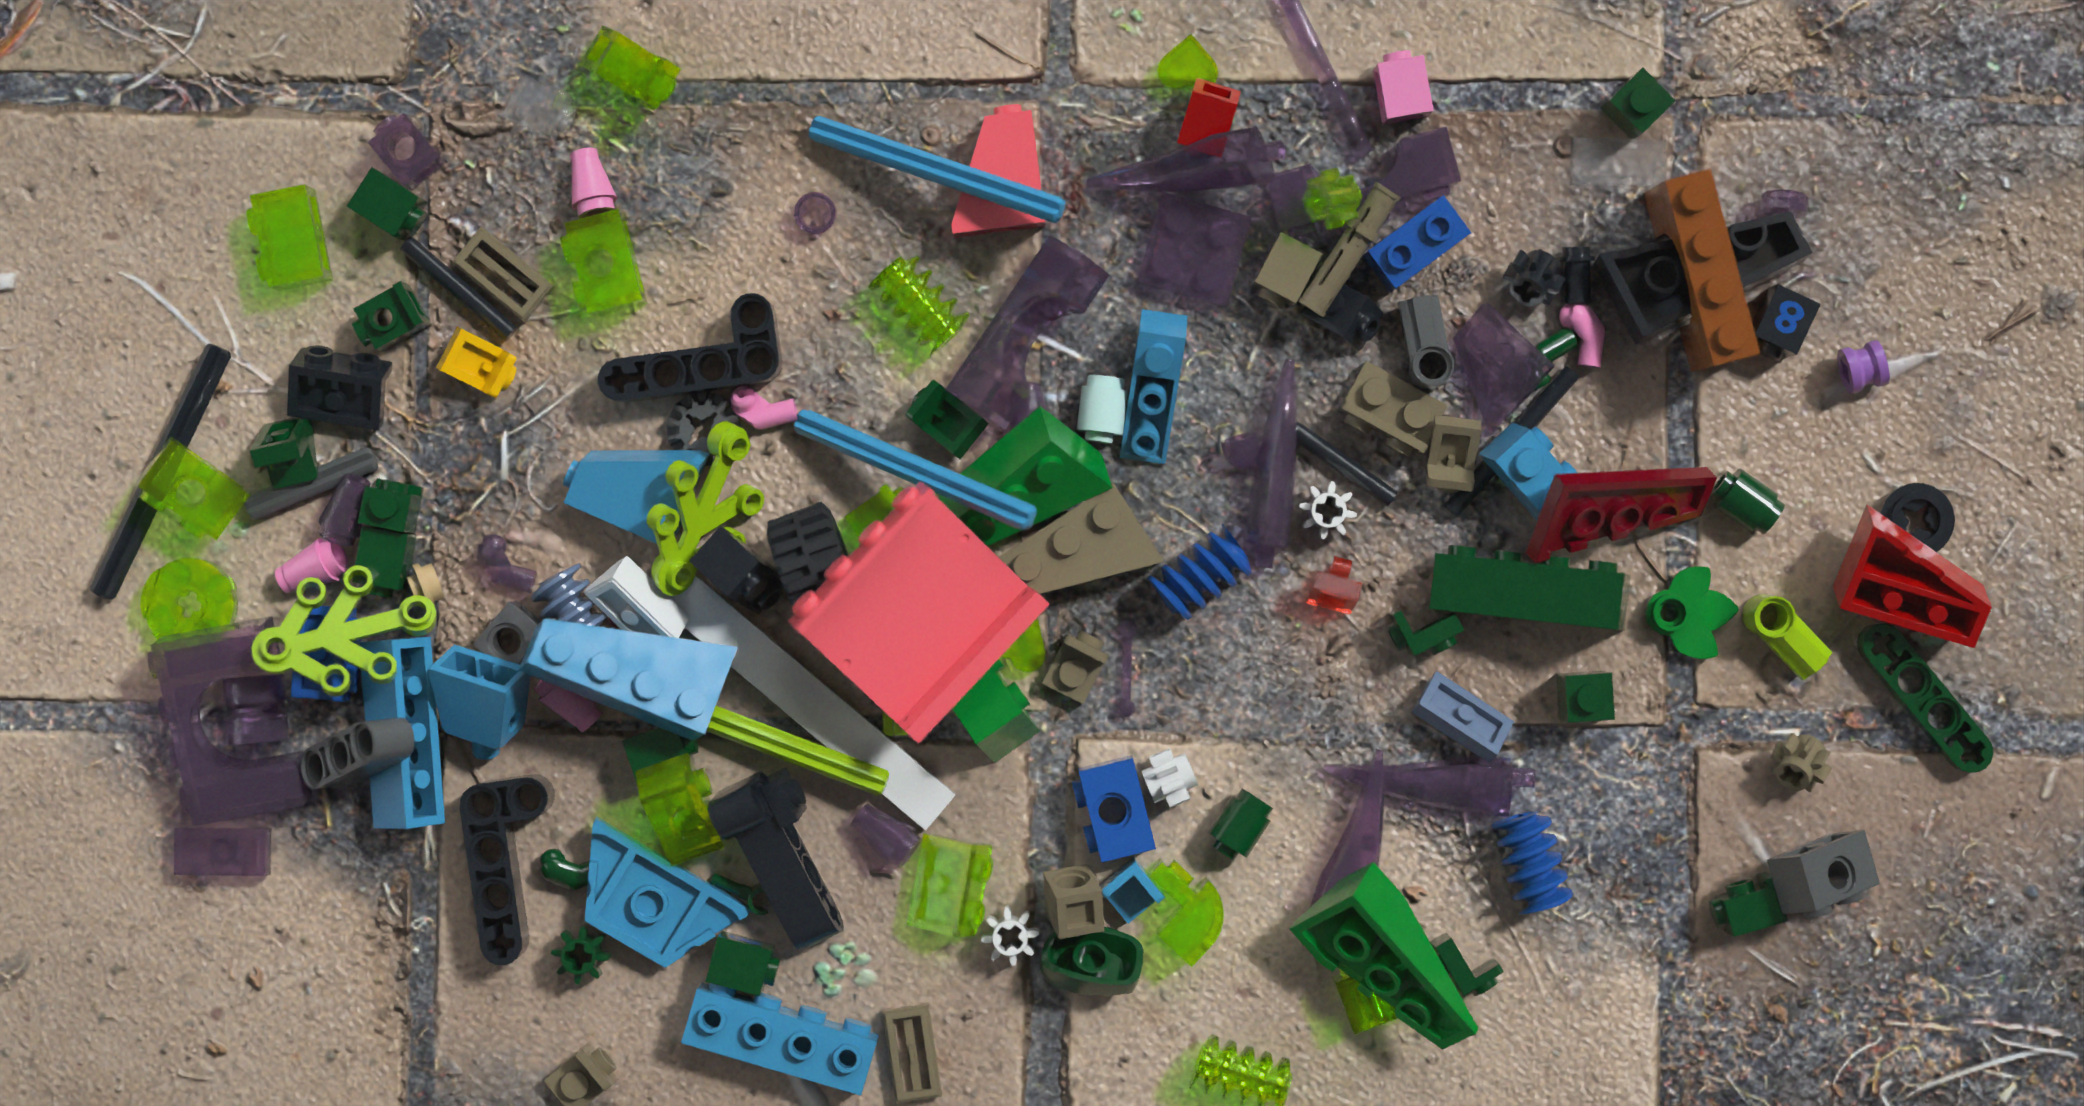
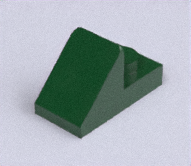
M294 417L264 424L249 451L255 468L266 466L272 486L274 488H282L317 479L318 466L312 420Z

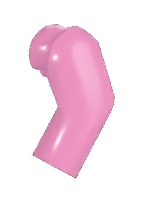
M1585 303L1565 304L1560 310V323L1563 327L1573 328L1581 338L1577 365L1600 368L1605 338L1604 325L1590 305Z
M745 385L735 388L731 394L730 400L733 412L755 429L762 430L798 420V410L794 398L770 404L751 387Z

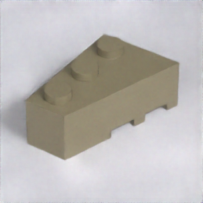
M1112 483V489L1086 500L999 556L1025 584L1039 594L1164 562L1114 483Z

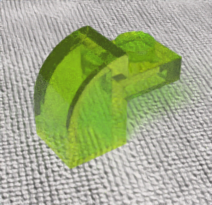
M603 25L579 66L653 111L658 109L661 102L666 101L672 95L677 84L676 77L681 71V68L669 60L647 51L620 32Z
M1159 858L1148 870V874L1180 905L1156 929V932L1170 948L1188 965L1193 967L1215 943L1221 932L1224 920L1222 900L1216 887L1207 876L1193 889L1189 884L1195 878L1174 859L1168 865Z

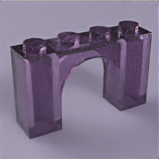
M272 616L162 636L151 644L152 651L148 653V666L151 676L154 679H159L162 696L158 700L159 713L162 722L170 726L173 741L169 743V756L174 769H180L183 786L179 790L180 803L185 814L190 813L193 826L304 806L313 795L312 789L307 787L301 776L300 762L303 751L253 760L234 758L221 752L210 742L201 724V702L207 688L211 684L223 679L265 672L256 665L253 659L252 644L260 632L267 628L275 627ZM278 642L272 643L268 647L267 652L274 656L281 654Z

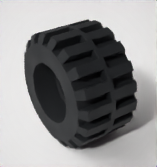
M822 502L768 521V543L782 585L793 609L794 604L802 595L810 590L815 593L827 580L825 573L835 560L842 555L848 558L849 554L830 509Z

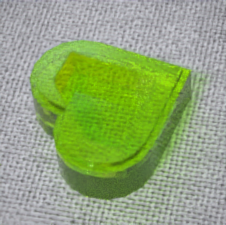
M1190 34L1160 60L1157 68V77L1160 83L1167 89L1180 90L1188 87L1193 91L1196 78L1216 83L1218 67L1196 38Z
M1038 617L1000 657L1003 659L1010 658L1012 664L1023 672H1033L1039 669L1045 660V647Z

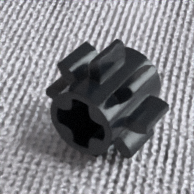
M1542 249L1531 251L1528 254L1520 250L1514 261L1510 262L1503 275V279L1512 282L1508 294L1517 302L1527 307L1538 305L1541 302L1549 306L1554 295L1559 293L1565 282V277L1556 274L1560 261Z

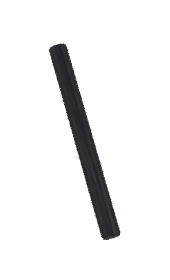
M210 343L205 346L91 583L90 591L95 595L107 600L116 598L231 358V353L228 350Z

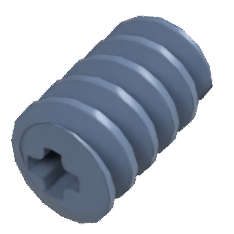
M580 563L555 574L539 584L540 587L533 593L531 599L533 602L548 601V604L540 612L542 619L557 618L558 621L599 626L605 620L607 615L604 612H590V609L595 604L587 596L583 597L581 594L590 584L589 579H573V575L582 567Z

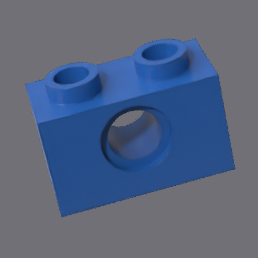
M1443 195L1363 255V258L1389 293H1391L1468 236L1471 231Z
M1130 755L1078 768L1080 779L1072 781L1078 809L1088 807L1092 824L1083 826L1089 853L1099 852L1102 863L1156 849L1133 756ZM1109 797L1121 799L1126 806L1124 816L1116 822H1108L1099 814L1100 804Z

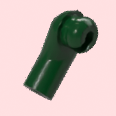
M1565 327L1536 344L1519 368L1520 381H1525L1528 390L1535 392L1550 383L1551 377L1544 367L1576 348L1577 340L1573 332Z
M559 849L546 850L540 856V873L546 881L568 890H578L588 886L590 860L576 865L565 860L564 854Z

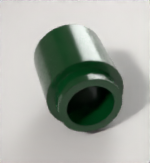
M1741 468L1733 474L1726 471L1719 478L1711 492L1716 497L1713 507L1750 532L1754 530L1761 534L1768 532L1778 520L1785 507V504L1777 499L1778 493Z
M1242 788L1237 797L1233 795L1230 797L1208 831L1209 834L1215 837L1211 846L1232 860H1235L1238 854L1247 858L1271 822L1268 816L1274 808Z

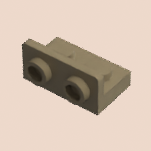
M1365 361L1338 411L1347 415L1344 423L1365 435H1369L1371 429L1388 438L1384 444L1385 446L1409 458L1412 452L1418 455L1424 454L1431 437L1434 415L1442 416L1448 405L1374 364Z

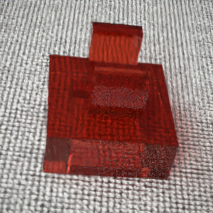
M1334 556L1327 573L1317 571L1309 586L1305 603L1350 615L1359 600L1362 588L1361 582L1348 579L1352 561Z

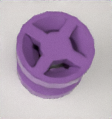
M1879 341L1867 342L1863 348L1853 350L1850 347L1838 350V368L1844 387L1849 394L1862 391L1866 385L1873 384L1876 387H1881L1889 384V366Z

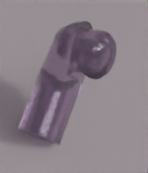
M497 534L486 535L483 538L482 544L478 545L476 553L477 560L490 581L531 593L535 585L537 571L511 564L505 554L507 544L505 539Z

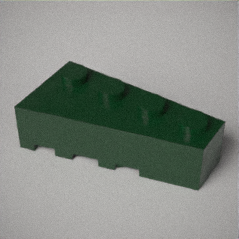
M1448 545V554L1435 553L1429 609L1625 631L1631 575L1618 573V563L1589 560L1588 569L1569 567L1570 558L1550 556L1549 560L1542 561L1541 564L1522 562L1523 553L1495 550L1494 559L1476 557L1477 548Z

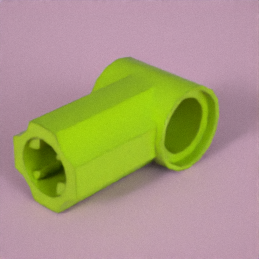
M1759 594L1748 599L1744 605L1742 618L1747 629L1757 634L1800 680H1805L1812 674L1817 673L1828 662L1832 654L1831 650L1798 617L1788 600L1783 597ZM1771 603L1777 610V619L1771 627L1765 628L1761 623L1760 614L1762 609Z

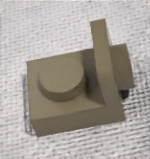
M1079 630L1076 637L1067 633L1042 684L1084 704L1103 665L1109 657L1107 653L1101 651L1105 642L1082 630Z
M588 1043L546 1077L544 1082L564 1106H586L616 1082L618 1077L613 1071L617 1067L605 1050L601 1047L595 1050Z

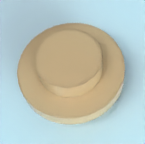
M419 563L412 565L414 574L406 577L412 596L421 595L427 597L433 604L435 601L443 599L444 594L432 563L422 567Z

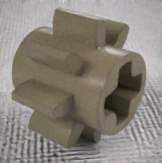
M1791 733L1785 743L1778 742L1770 756L1771 759L1777 762L1772 773L1776 775L1778 781L1790 790L1801 791L1806 789L1808 792H1812L1816 783L1823 784L1832 770L1825 763L1830 752L1826 750L1819 739L1811 735L1796 736L1794 733Z

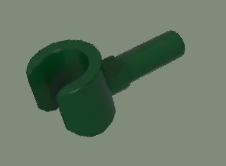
M716 873L711 879L712 885L747 900L748 906L753 913L757 915L768 914L767 909L756 906L752 902L753 897L757 893H765L761 884L749 887Z

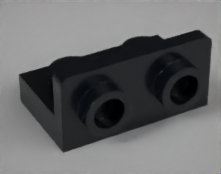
M320 345L301 348L289 364L287 416L380 430L384 423L386 380L392 372V362L380 360L378 356L370 353H356L353 355L336 353L331 348Z

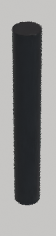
M411 236L403 243L400 251L504 341L512 337L518 327L420 242Z
M1285 411L1275 423V428L1388 507L1396 497L1398 491Z

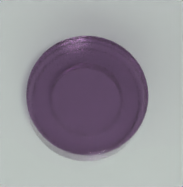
M1768 190L1761 195L1760 212L1771 216L1791 211L1794 218L1805 217L1808 214L1809 197L1802 192L1793 190Z

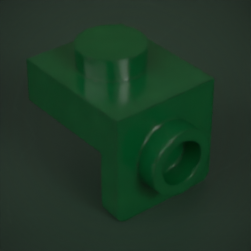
M932 380L926 388L921 389L914 396L911 407L905 414L909 420L960 460L989 424L936 380Z
M1397 609L1389 613L1393 623L1386 626L1398 651L1406 648L1408 654L1416 656L1427 649H1430L1432 655L1438 654L1457 644L1458 642L1454 636L1464 631L1457 615L1449 613L1412 632L1401 610Z
M1446 932L1430 941L1448 975L1464 996L1470 992L1474 996H1478L1490 990L1498 983L1495 977L1504 972L1494 958L1471 971L1453 939Z

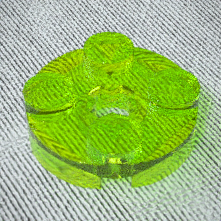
M194 557L176 559L167 563L162 568H158L147 579L141 594V612L143 618L147 619L148 626L153 631L151 633L154 637L170 648L192 651L213 646L219 643L230 631L236 620L238 612L237 586L232 577L228 576L221 567L211 561ZM191 591L197 594V601L201 602V608L199 611H193L191 617H187L184 615L185 608L178 605L180 596L188 597Z

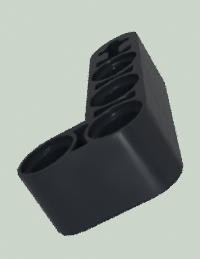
M757 293L741 295L735 300L731 308L733 343L616 358L607 361L598 373L597 383L600 391L614 401L629 403L772 382L779 376L783 362L775 309L765 297ZM753 303L763 305L766 311L764 322L756 328L745 327L742 322L744 308ZM765 349L771 354L772 365L764 374H753L749 370L748 359L754 351ZM711 356H721L726 364L724 375L718 380L708 381L702 373L704 361ZM666 362H674L679 369L677 382L670 387H661L656 379V372L659 366ZM645 364L644 378L649 387L648 391H644L645 384L641 382L625 384V392L621 393L619 388L611 386V379L618 377L619 369H622L623 373L629 376L643 375L640 365Z
M760 771L718 791L708 803V813L714 828L722 839L728 841L736 837L790 941L797 950L803 951L843 932V920L794 824L783 829L780 828L760 789L768 778L765 773Z
M538 774L484 781L469 787L460 799V815L480 949L483 956L495 965L512 963L526 951L529 945V929L513 822L538 817L551 808L555 800L553 785L546 777ZM525 784L536 786L541 793V803L537 809H530L521 802L520 791ZM479 791L490 793L494 798L495 809L490 816L480 814L475 808L474 798ZM484 838H494L500 843L502 855L498 861H490L483 856L481 843ZM491 884H500L507 890L509 901L506 907H497L489 901L488 889ZM508 914L512 915V919L503 923V927L502 920L494 924L491 922V919H499ZM503 929L505 937L514 938L515 944L507 952L504 945H496L495 939L502 935Z

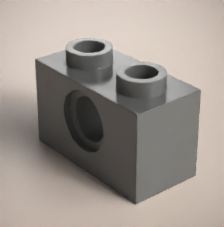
M1865 830L1830 833L1767 859L1782 914L1802 912L1804 919L1817 918L1831 913L1830 905L1834 903L1836 905H1845L1862 900L1864 898L1862 891L1880 884Z

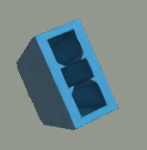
M454 644L428 668L442 729L449 735L471 741L472 755L475 758L481 760L495 758L500 753V748L509 742L522 729L525 723L531 676L518 671L520 668L519 664Z

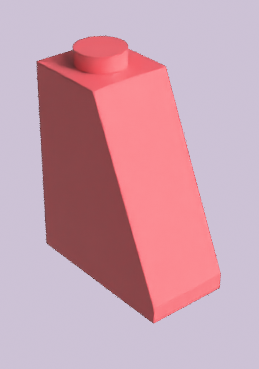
M1019 104L995 107L993 109L994 115L984 117L970 167L1042 191L1032 110L1022 111ZM961 192L951 226L953 237L960 238L1046 227V220Z

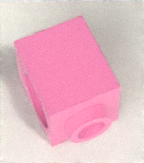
M1410 50L1383 55L1384 62L1377 63L1373 69L1382 125L1428 117L1434 110L1424 55L1411 57Z

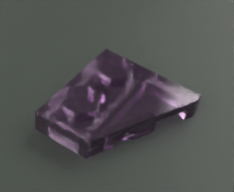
M1489 303L1482 304L1453 337L1486 427L1492 433L1498 431L1555 367L1551 361Z

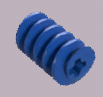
M1223 523L1221 525L1224 539L1213 532H1209L1206 535L1210 549L1207 550L1198 543L1191 545L1194 556L1193 561L1183 554L1176 556L1179 567L1178 572L1166 564L1162 566L1163 583L1151 575L1147 577L1172 614L1177 613L1186 620L1192 618L1188 605L1190 602L1201 609L1207 607L1203 594L1205 591L1216 598L1222 596L1219 586L1220 580H1223L1231 587H1235L1237 582L1234 570L1238 569L1248 577L1252 574L1248 557Z
M1540 811L1520 813L1491 824L1492 829L1506 830L1508 834L1497 841L1496 844L1497 847L1512 848L1513 853L1501 861L1502 865L1517 866L1518 871L1506 879L1508 883H1517L1523 886V889L1512 896L1513 901L1528 903V907L1519 912V914H1529L1551 909L1565 903L1573 896L1570 888L1557 887L1567 879L1568 875L1565 870L1552 869L1563 858L1560 852L1546 851L1556 844L1557 837L1554 834L1541 833L1552 824V820L1549 816L1536 815Z

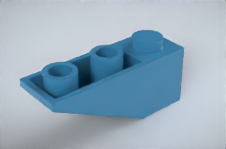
M1141 310L1119 458L1159 464L1166 463L1186 342L1188 316Z

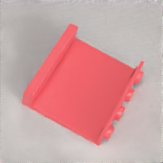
M921 482L915 487L912 485L910 487L907 486L895 497L891 504L894 509L882 522L879 520L872 522L858 538L861 544L848 558L842 555L832 563L825 573L827 580L815 593L810 590L798 599L793 606L792 612L794 615L788 620L797 631L809 640L918 744L1050 605L1037 591L1025 584L934 495L935 492L930 487Z

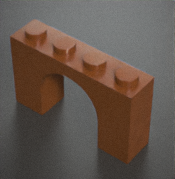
M1711 168L1665 180L1643 193L1655 238L1669 235L1678 251L1686 275L1691 300V321L1688 325L1679 327L1690 372L1760 354Z

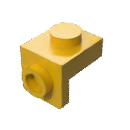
M457 326L436 368L493 398H497L500 390H507L515 377L516 366H514L517 357Z

